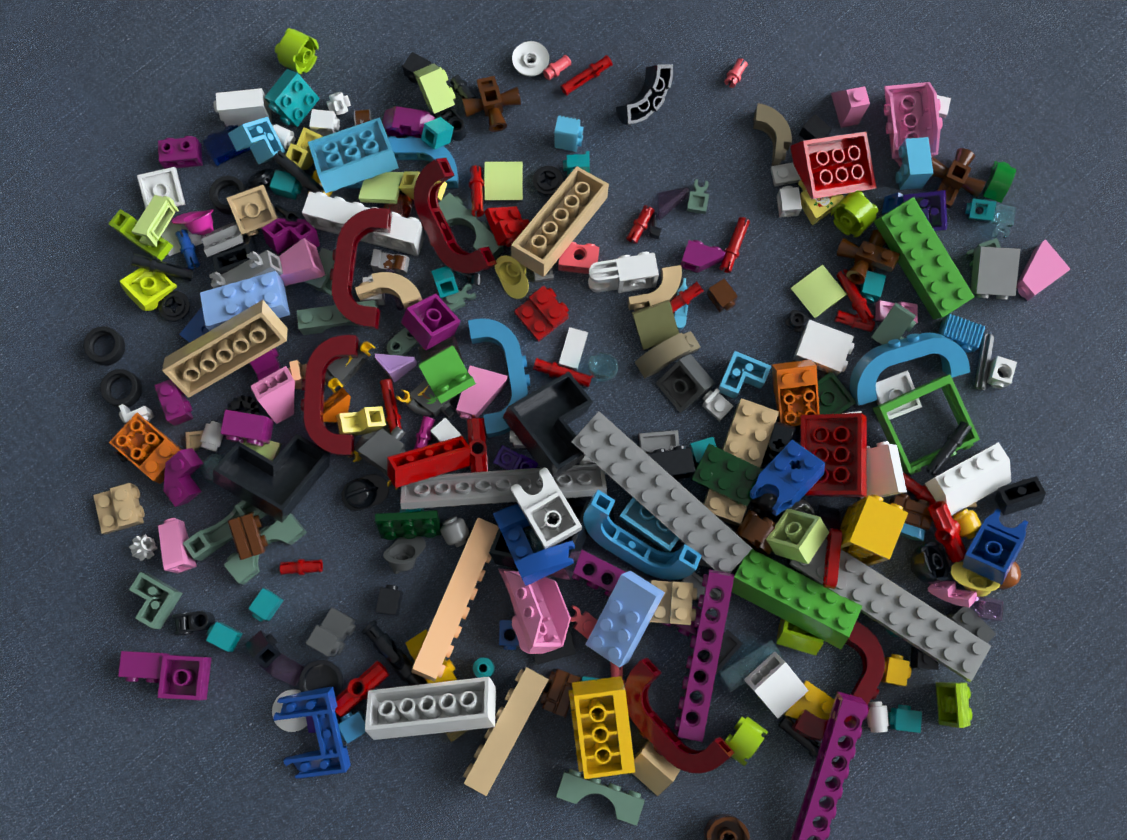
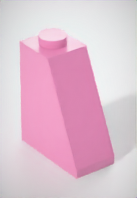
M865 86L831 94L840 127L858 125L870 105Z
M305 238L278 256L280 257L283 271L280 277L285 286L325 276L317 247Z
M1045 239L1034 249L1017 282L1016 288L1019 294L1028 301L1067 273L1070 268Z
M287 366L251 385L258 402L276 424L294 415L295 381Z
M469 366L468 373L473 377L476 384L461 392L456 408L460 418L465 420L478 418L508 384V376Z
M176 518L165 520L164 524L158 526L164 571L178 574L197 567L195 560L183 544L184 541L189 539L184 521Z

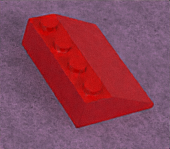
M867 132L805 140L790 146L794 167L811 200L847 194L856 190L876 189Z
M862 413L801 415V446L825 462L824 475L805 496L866 497L867 417Z

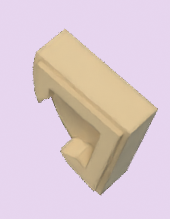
M204 430L185 432L186 449L193 448L196 451L201 447L202 442L200 440Z

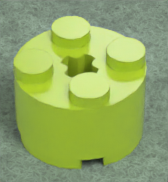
M288 28L280 43L275 46V53L281 65L302 74V72H309L314 66L317 59L315 50H318L319 46L316 39L295 29Z
M859 190L847 194L831 210V216L834 214L835 217L833 222L836 227L845 235L853 234L855 235L854 237L860 236L876 220V214L878 213L877 206L871 204Z
M742 716L734 727L737 730L734 736L729 734L725 740L728 746L735 752L731 757L743 766L748 763L744 759L751 758L764 740V737L761 735L765 736L768 733L766 729L748 716L746 718Z

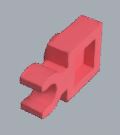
M572 605L571 608L575 610V615L571 617L570 621L576 622L573 628L588 639L598 620L586 611L581 615L580 609Z

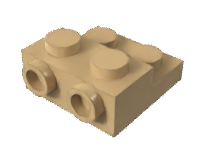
M264 185L227 198L241 235L254 236L259 233V229L278 218Z
M127 483L110 488V491L93 495L102 534H108L144 523L143 517L145 513L138 499L140 498V491L134 484Z
M651 580L652 585L665 593L650 622L691 625V621H695L696 609H692V600L697 599V588H693V583Z

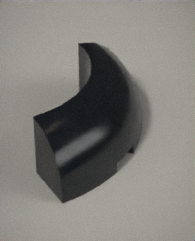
M673 64L646 67L645 81L640 93L630 103L616 107L618 118L623 124L641 122L662 106L667 91L671 88Z

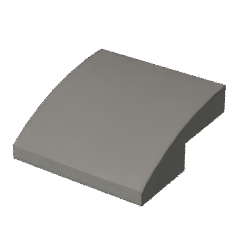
M236 221L201 236L204 252L207 257L244 242L243 235H241Z

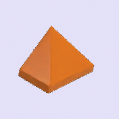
M343 387L324 401V422H337L336 415L348 413L351 396Z

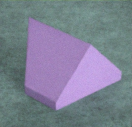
M375 354V359L394 383L417 364L415 357Z

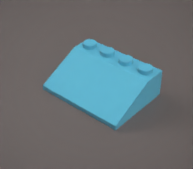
M380 117L308 142L317 174L325 193L336 191L348 185H354L357 182L371 179L377 175L399 168Z

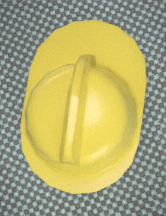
M500 256L496 260L495 271L504 290L512 298H523L529 290L526 277L527 268L511 256Z
M956 562L951 567L953 579L963 585L966 590L976 591L977 597L987 596L991 591L1000 587L999 583L962 567L963 562Z

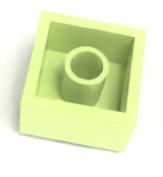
M431 64L414 72L427 107L434 114L455 105L453 99L456 97L452 88H449L446 83L448 77L444 69L442 70L436 64Z
M787 509L775 525V529L766 538V541L771 546L775 555L809 564L829 534V531L821 517Z

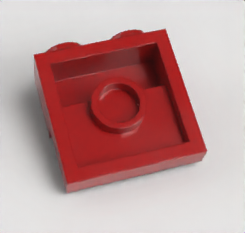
M517 206L487 208L484 211L498 246L506 245L510 247L530 223L529 219H522Z
M542 286L529 296V300L514 311V314L538 342L568 319V307L563 302L559 303L555 299L557 295L552 288L549 287L547 289L545 286Z

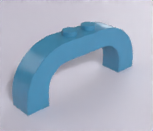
M413 136L406 138L388 137L396 160H425L432 162L437 158H447L455 176L445 181L447 183L446 188H459V177L455 160L444 146L434 150L421 138ZM363 181L345 186V188H361Z
M482 318L468 320L472 344L492 342L500 346L506 355L512 397L508 406L527 396V386H531L529 374L525 375L524 367H527L526 355L522 356L519 342L513 332L495 320ZM508 406L502 411L484 415L488 438L503 435L511 430L502 418Z
M937 333L910 334L907 338L893 339L888 341L887 344L873 348L858 361L850 378V395L859 406L876 401V381L879 374L889 366L934 353L939 354L943 372L947 375L950 374L952 378L969 373V361L964 350L957 343Z
M600 490L594 493L584 513L583 522L588 534L600 546L638 570L656 578L678 580L686 578L696 571L702 554L686 544L679 550L671 553L661 552L652 548L612 522L609 513L614 505V499Z

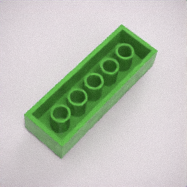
M914 197L873 221L890 250L900 253L898 263L933 320L945 317L974 298L973 293Z
M753 549L744 557L734 576L733 593L839 649H842L850 637L862 609V605L840 596L829 588L823 587V585Z

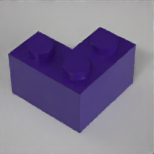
M945 190L903 195L904 202L912 197L915 198L934 231L947 230Z

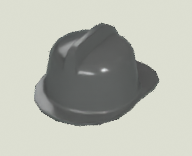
M417 536L414 539L400 537L386 549L383 557L388 561L394 574H398L401 571H409L415 566L417 557L425 549L426 542L421 536Z

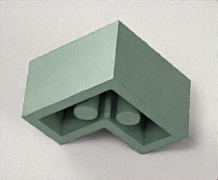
M144 572L139 573L129 589L146 599L135 619L152 629L162 628L183 594L151 574Z

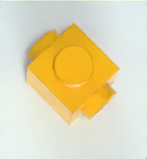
M891 654V657H884L885 668L881 682L907 686V679L910 678L912 668L909 666L910 661L903 660L904 656Z

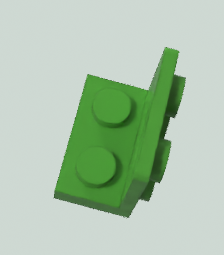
M453 345L418 364L435 397L441 404L476 384L473 377L467 372Z

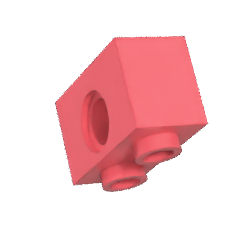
M572 242L559 258L558 271L589 274L590 266L598 262L600 247L590 243L579 245ZM577 254H581L584 256V258L582 260H577L574 258V256Z

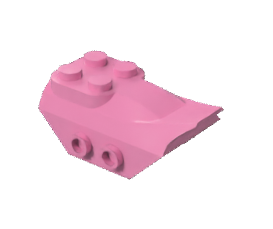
M931 83L884 86L886 100L884 115L888 118L886 133L890 136L892 159L901 167L902 158L899 157L898 150L899 146L907 138L929 137L931 158L938 155L940 131L943 121L941 117L939 118L940 99H937V93Z
M498 569L511 598L515 616L512 618V628L517 635L521 650L528 654H544L563 647L571 617L557 582L544 577L525 586L519 571Z

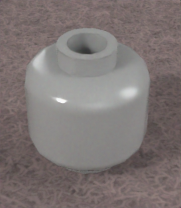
M453 516L442 522L443 526L440 528V532L447 545L455 544L456 547L467 543L466 538L469 537L470 531L463 518Z

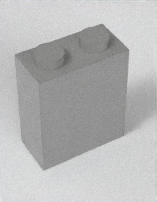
M975 247L971 292L977 294L976 298H989V295H996V299H1008V296H1016L1020 249Z

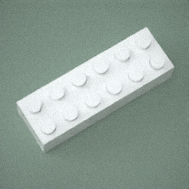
M309 192L302 214L306 221L314 228L339 235L344 224L352 216L370 208L364 207L359 202H346L340 197L331 198L322 192ZM392 212L390 233L372 232L360 240L419 257L425 233L418 219L414 217L404 218L400 214Z
M490 677L368 690L365 731L373 740L495 727L496 686Z

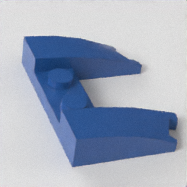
M519 504L493 513L525 586L574 563L572 558H568L569 549H575L573 541L552 546L536 553L533 552L523 531V528L529 526L530 523Z
M333 686L279 698L277 702L283 703L281 713L276 712L274 714V721L312 716L320 750L286 757L283 760L286 766L293 763L300 771L295 775V778L345 773L351 766L347 745L343 746L335 712L337 701Z

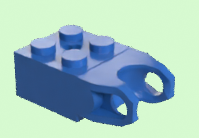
M791 440L759 474L756 484L750 491V497L755 499L766 493L774 494L777 497V501L772 508V514L777 516L782 511L791 508L796 502H799L824 475L825 462L794 440Z
M996 509L981 525L965 554L962 567L1002 585L1023 546L1029 522L1024 520L1015 528L1005 527L999 520L1001 510Z

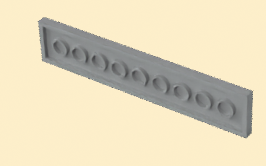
M598 411L571 441L680 540L702 554L701 558L715 571L731 573L752 549L601 412Z
M596 464L575 465L554 478L565 498L593 496L597 490L607 495L605 473ZM542 468L434 476L401 487V510L517 502L511 492V486L519 484L527 494H538L543 488L539 477V471Z
M827 539L823 541L809 564L791 560L789 563L790 566L823 585ZM841 549L837 586L835 589H829L842 597L862 605V613L966 681L971 682L991 645Z

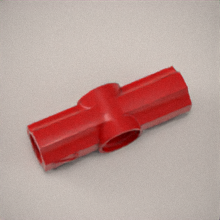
M484 418L467 419L468 439L471 448V473L488 472ZM475 444H482L484 447L483 452L475 454L473 446Z
M944 501L930 504L928 510L937 529L935 538L944 545L947 555L952 562L963 560L966 549L959 535L961 531L960 524L952 518Z
M376 661L360 677L351 680L348 687L336 697L337 707L335 712L340 717H343L361 700L367 699L368 690L375 689L390 675L388 670L379 661ZM362 684L363 690L358 694L357 687Z

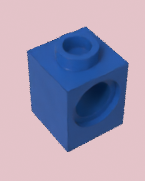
M500 620L499 645L504 646V650H516V646H519L517 635L512 641H507L504 636L508 629H513L512 620Z

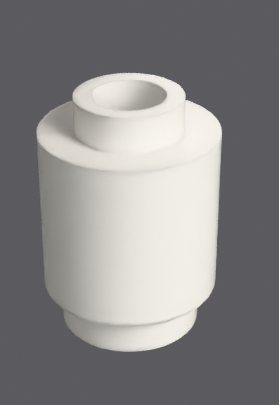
M272 124L284 149H288L291 143H295L293 131L277 124Z
M211 421L210 424L206 423L200 440L202 442L201 448L217 451L224 436L220 434L221 423Z
M882 701L869 702L870 706L867 707L870 709L867 715V723L871 733L887 732V726H889L887 705H882Z

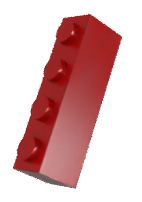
M463 436L393 455L387 457V475L394 487L398 488L470 466L471 448Z

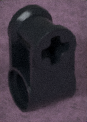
M452 106L433 114L435 118H443L454 128H460L459 130L453 129V140L461 141L465 138L466 128L464 121Z
M776 421L768 450V456L771 460L793 440L796 427Z
M196 611L172 615V618L175 619L176 627L174 636L209 630L210 626L215 624V617L210 612ZM204 615L206 618V622L202 626L200 624V618Z

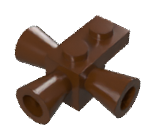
M495 76L477 79L481 98L462 99L466 118L484 110L485 117L489 116V130L491 132L504 130L507 127V123L502 115L503 106L521 105L518 87L500 94Z
M957 149L955 160L949 167H946L936 158L932 157V176L942 178L937 191L945 190L946 208L948 209L953 205L961 187L977 198L986 183L985 180L968 177L971 171L968 165L975 158V154L968 149Z
M873 230L869 242L863 241L860 247L846 238H843L837 250V256L855 259L854 266L846 274L852 283L863 284L867 272H874L876 267L892 272L899 261L900 253L883 248L886 242L879 230Z

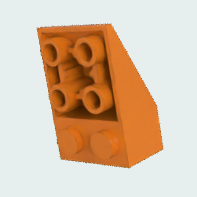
M812 360L772 364L773 387L777 411H779V422L797 426L801 425V415L820 414L817 365Z
M136 413L109 442L152 481L159 484L164 481L165 463L178 451L183 450L139 413Z

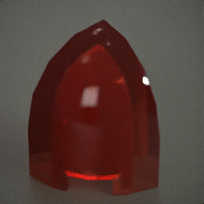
M399 194L397 204L385 203L383 208L398 213L401 217L408 218L412 208V199L405 194Z

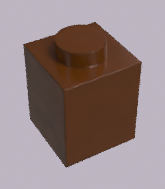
M725 278L710 287L706 294L719 312L732 309L736 305L735 302L738 298Z

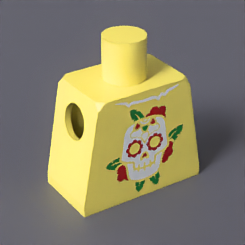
M802 180L798 183L803 190L800 194L801 206L812 225L831 213L832 208L844 198L841 194L811 200Z

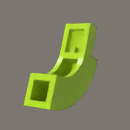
M120 209L108 224L137 247L162 261L173 248V245L161 237L157 241V247L140 243L139 240L142 236L131 232L138 221Z

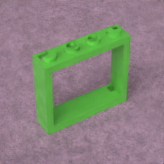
M950 374L938 377L873 408L889 444L897 445L902 472L912 475L922 471L921 467L929 465L941 448L909 463L887 412L938 388H942L958 425L963 421L967 423L965 427L968 425L972 427V430L963 439L962 446L957 447L951 457L957 454V450L961 448L963 450L969 449L974 445V442L980 440Z

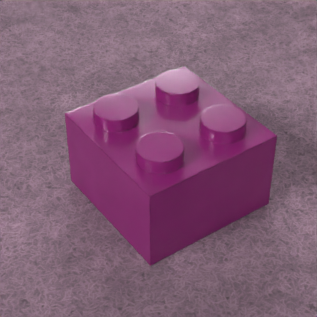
M437 294L406 308L401 321L425 350L455 335L461 322Z
M225 410L220 434L225 435L226 439L232 442L239 441L243 443L246 440V443L263 447L264 443L270 444L274 421L266 416Z
M163 655L157 698L207 700L212 657Z

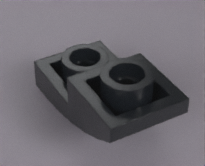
M819 505L817 514L821 517L828 531L830 528L840 530L839 509Z

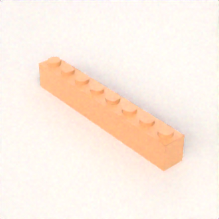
M477 518L412 668V673L434 682L437 677H442L446 667L442 663L445 657L449 658L454 646L450 644L453 637L457 639L462 627L458 625L461 618L466 619L470 608L467 607L469 599L474 600L478 589L475 588L477 581L481 582L486 570H483L485 562L489 564L492 558L489 551L499 526Z

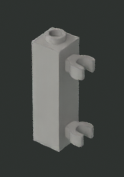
M268 250L259 255L253 251L247 254L250 260L222 275L218 272L210 274L209 277L213 279L211 286L214 289L276 271L280 276L283 274L280 257Z

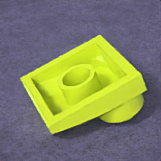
M141 267L120 280V285L126 294L144 311L156 309L158 302L177 288V285L165 274L155 271L152 273Z

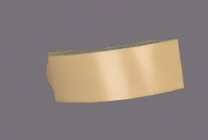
M681 265L662 268L660 274L662 283L654 292L628 297L629 310L634 309V311H638L666 300L671 301L676 296L681 282Z
M379 272L371 274L373 282L366 281L355 287L360 301L384 293L398 297L405 309L422 301V297L415 285L407 278L396 273Z

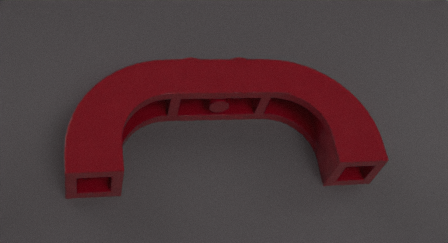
M437 158L422 169L414 187L415 208L422 227L429 237L431 246L434 247L443 263L457 272L474 273L493 267L497 262L489 246L468 253L457 244L438 204L439 188L445 181L455 175L447 158Z
M385 208L363 210L352 216L344 224L338 236L336 249L333 250L334 268H331L330 271L332 296L338 310L354 324L378 330L380 310L377 307L357 304L352 296V283L359 241L365 235L372 232L390 233L393 214L389 209Z
M340 335L320 344L310 356L306 367L305 379H302V391H305V397L301 399V410L304 411L306 430L319 447L338 456L354 457V436L331 433L324 424L325 374L330 364L338 359L358 358L359 339L356 335Z
M856 621L845 644L852 647L860 655L863 669L850 695L862 698L868 705L870 700H875L880 691L877 687L884 674L885 659L882 647L875 635L867 627ZM805 709L801 711L791 730L808 739L822 741L828 720L821 719ZM852 716L846 717L844 722L850 721Z
M649 658L640 660L627 678L625 691L628 714L639 728L642 737L654 745V750L659 755L663 756L676 768L685 772L706 773L726 762L735 752L721 737L715 739L704 750H693L684 745L654 712L649 704L648 691L653 681L661 672Z

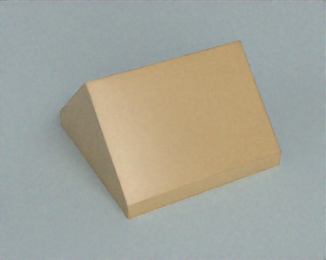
M649 740L634 757L635 773L632 774L657 796L673 783L680 772V769L673 766L654 750V745Z

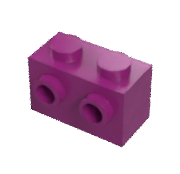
M185 136L178 139L166 138L158 140L159 163L164 169L203 166L202 145L196 137Z
M171 379L154 385L167 422L176 426L193 419L190 402Z
M121 651L118 677H126L125 681L138 682L139 678H146V682L159 683L162 656L170 655V653Z

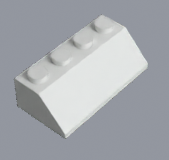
M998 442L926 482L925 485L936 502L944 501L947 504L952 516L998 490V488L1011 482L1010 459Z

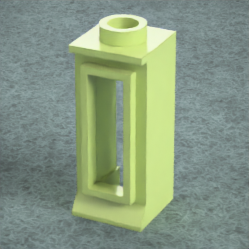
M153 196L131 231L133 234L142 236L139 240L140 243L157 247V241L175 212L179 211L174 201L167 196Z

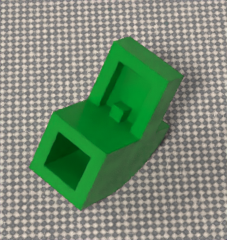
M994 161L991 167V176L984 186L983 196L1002 203L1013 182L1016 169L1006 162L999 163Z

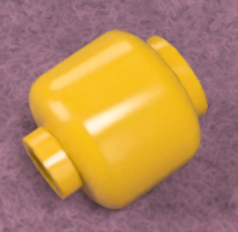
M964 508L952 515L953 519L961 526L960 537L972 539L976 536L982 524L975 511Z

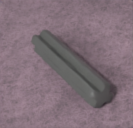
M984 334L982 337L974 384L977 390L986 389L994 336L992 334Z

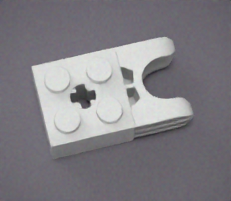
M641 252L637 256L631 257L630 255H622L618 259L593 263L589 268L588 286L596 293L618 290V293L654 288L659 276L655 253Z
M544 467L539 471V477L543 484L541 492L536 495H529L519 484L512 485L511 492L543 548L547 549L581 531L582 525L549 470ZM549 518H558L557 524H549Z

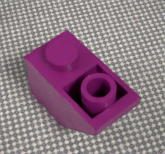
M689 240L681 261V268L699 273L722 262L725 252L719 247H709L701 241Z

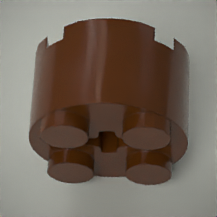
M748 510L735 533L755 551L764 555H770L772 548L766 541V538L775 529V523L766 517L762 520L758 518V514Z
M731 814L714 816L704 828V840H722L725 833L730 835V840H750L746 826Z

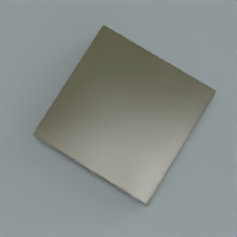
M669 300L632 312L643 350L656 346L679 334Z

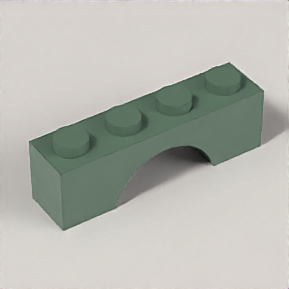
M449 193L438 203L449 227L464 225L473 230L476 235V241L473 246L474 251L489 246L495 259L504 251V246L497 245L494 235L489 231L490 227L484 221L480 222L476 218V214L474 217L471 214L472 209L469 208L467 210L463 206V201L458 196L454 197Z
M375 300L356 302L359 305L378 308ZM336 305L297 310L298 329L303 335L323 333L326 329L336 326H358L343 316Z
M243 500L235 505L233 511L223 520L207 529L200 530L184 541L183 544L194 560L202 561L233 539L228 524L229 519L250 512H254L255 516L259 515L260 519H262L267 514Z
M291 513L283 523L275 519L276 522L274 524L266 526L260 531L261 535L266 536L268 544L281 541L293 545L307 533ZM235 552L227 558L228 562L224 566L239 584L244 585L260 572L258 566L259 555L240 560L238 553Z
M571 768L569 772L564 770L556 794L557 798L577 804L586 795H604L613 803L617 819L637 826L645 802L644 798H641V793L630 789L627 793L620 790L621 786L609 782L607 786L600 783L601 779L599 778L584 779L581 776V772Z

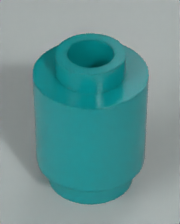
M479 658L473 665V672L478 678L491 677L495 671V665L489 658ZM481 664L487 666L486 672L480 671L479 667Z

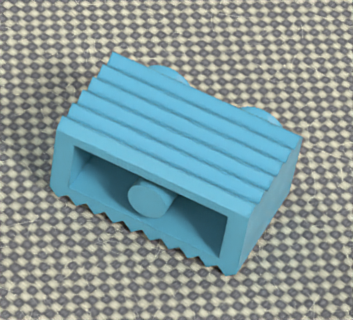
M558 116L554 132L555 148L577 152L578 146L581 147L583 141L584 127L580 126V119L576 120V118L572 119V117Z

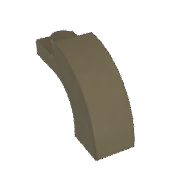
M757 103L753 129L764 131L769 135L773 142L771 166L780 165L781 161L785 160L786 150H789L792 143L790 127L778 111L770 106Z
M691 331L685 334L679 333L646 352L635 361V364L643 377L647 378L660 372L675 360L697 351L701 346Z

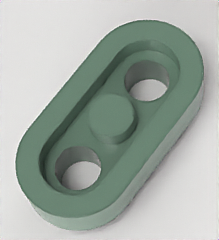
M404 328L388 342L387 351L389 355L404 356L419 342L414 337H408L409 331ZM394 345H400L399 349H393Z

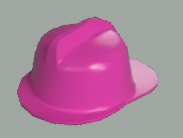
M214 210L184 213L173 218L171 222L173 224H184L192 234L205 235L214 230L211 216Z

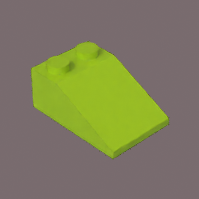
M782 618L780 620L776 644L811 655H817L824 644V640Z
M936 682L939 725L956 728L970 726L972 710L969 708L968 699L971 697V692L967 682Z

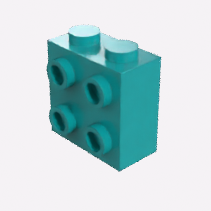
M286 69L264 97L269 103L268 107L281 116L280 120L283 123L296 127L299 126L320 99L297 72Z

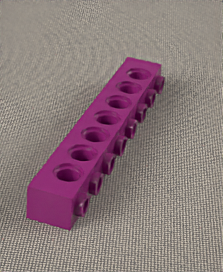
M581 550L572 578L577 581L581 578L587 581V586L595 590L599 587L605 590L604 594L610 597L621 574L626 572ZM585 565H592L595 571L592 575L584 574L583 567ZM604 574L611 575L612 583L609 585L603 584L601 576ZM692 606V609H696V615H700L701 610ZM708 613L705 614L708 618H715ZM691 621V625L661 623L667 627H671V625L678 627V632L687 637L690 634L696 636L697 631L693 627L695 621ZM706 629L701 635L709 639L713 636V631Z
M709 569L708 574L703 575L702 586L705 587L704 595L700 594L698 607H701L700 615H696L694 622L697 632L696 636L692 635L690 648H693L692 656H688L686 668H689L688 677L684 676L682 688L686 690L684 697L680 696L678 709L682 711L681 716L676 717L674 727L675 730H678V737L703 742L734 581V575ZM711 589H720L721 595L718 598H712L709 595ZM708 609H715L717 611L715 618H708L705 614ZM706 629L713 631V636L709 639L701 635ZM707 650L710 654L708 658L701 659L698 657L699 651ZM701 670L706 675L703 679H696L694 673ZM693 691H698L702 696L694 700L690 697V694ZM689 712H695L698 716L694 720H689L686 715Z
M837 691L791 840H807L814 836L812 840H825L830 835V823L836 816V804L838 799H841L843 793L842 785L844 779H847L849 775L848 766L850 760L855 756V744L862 734L861 725L863 719H866L868 715V705L860 697ZM852 716L850 721L844 722L846 717ZM846 736L844 741L838 742L840 737ZM840 756L836 762H831L834 757ZM833 776L831 781L825 782L828 777ZM827 797L824 801H819L820 798ZM820 816L819 820L813 821L815 817Z

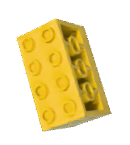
M872 494L862 498L847 508L840 525V530H842L841 549L867 566L890 560L908 512L903 511V507L900 505L883 502V498Z
M622 676L573 682V690H569L579 772H583L584 779L635 773L626 691Z

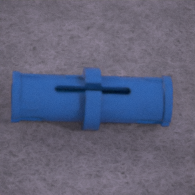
M182 229V234H180V231L175 233L181 246L180 252L184 255L188 268L195 269L193 263L196 268L200 266L195 253L196 248L191 243L188 231Z

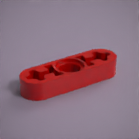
M830 528L827 536L823 587L835 589L838 582L842 530Z

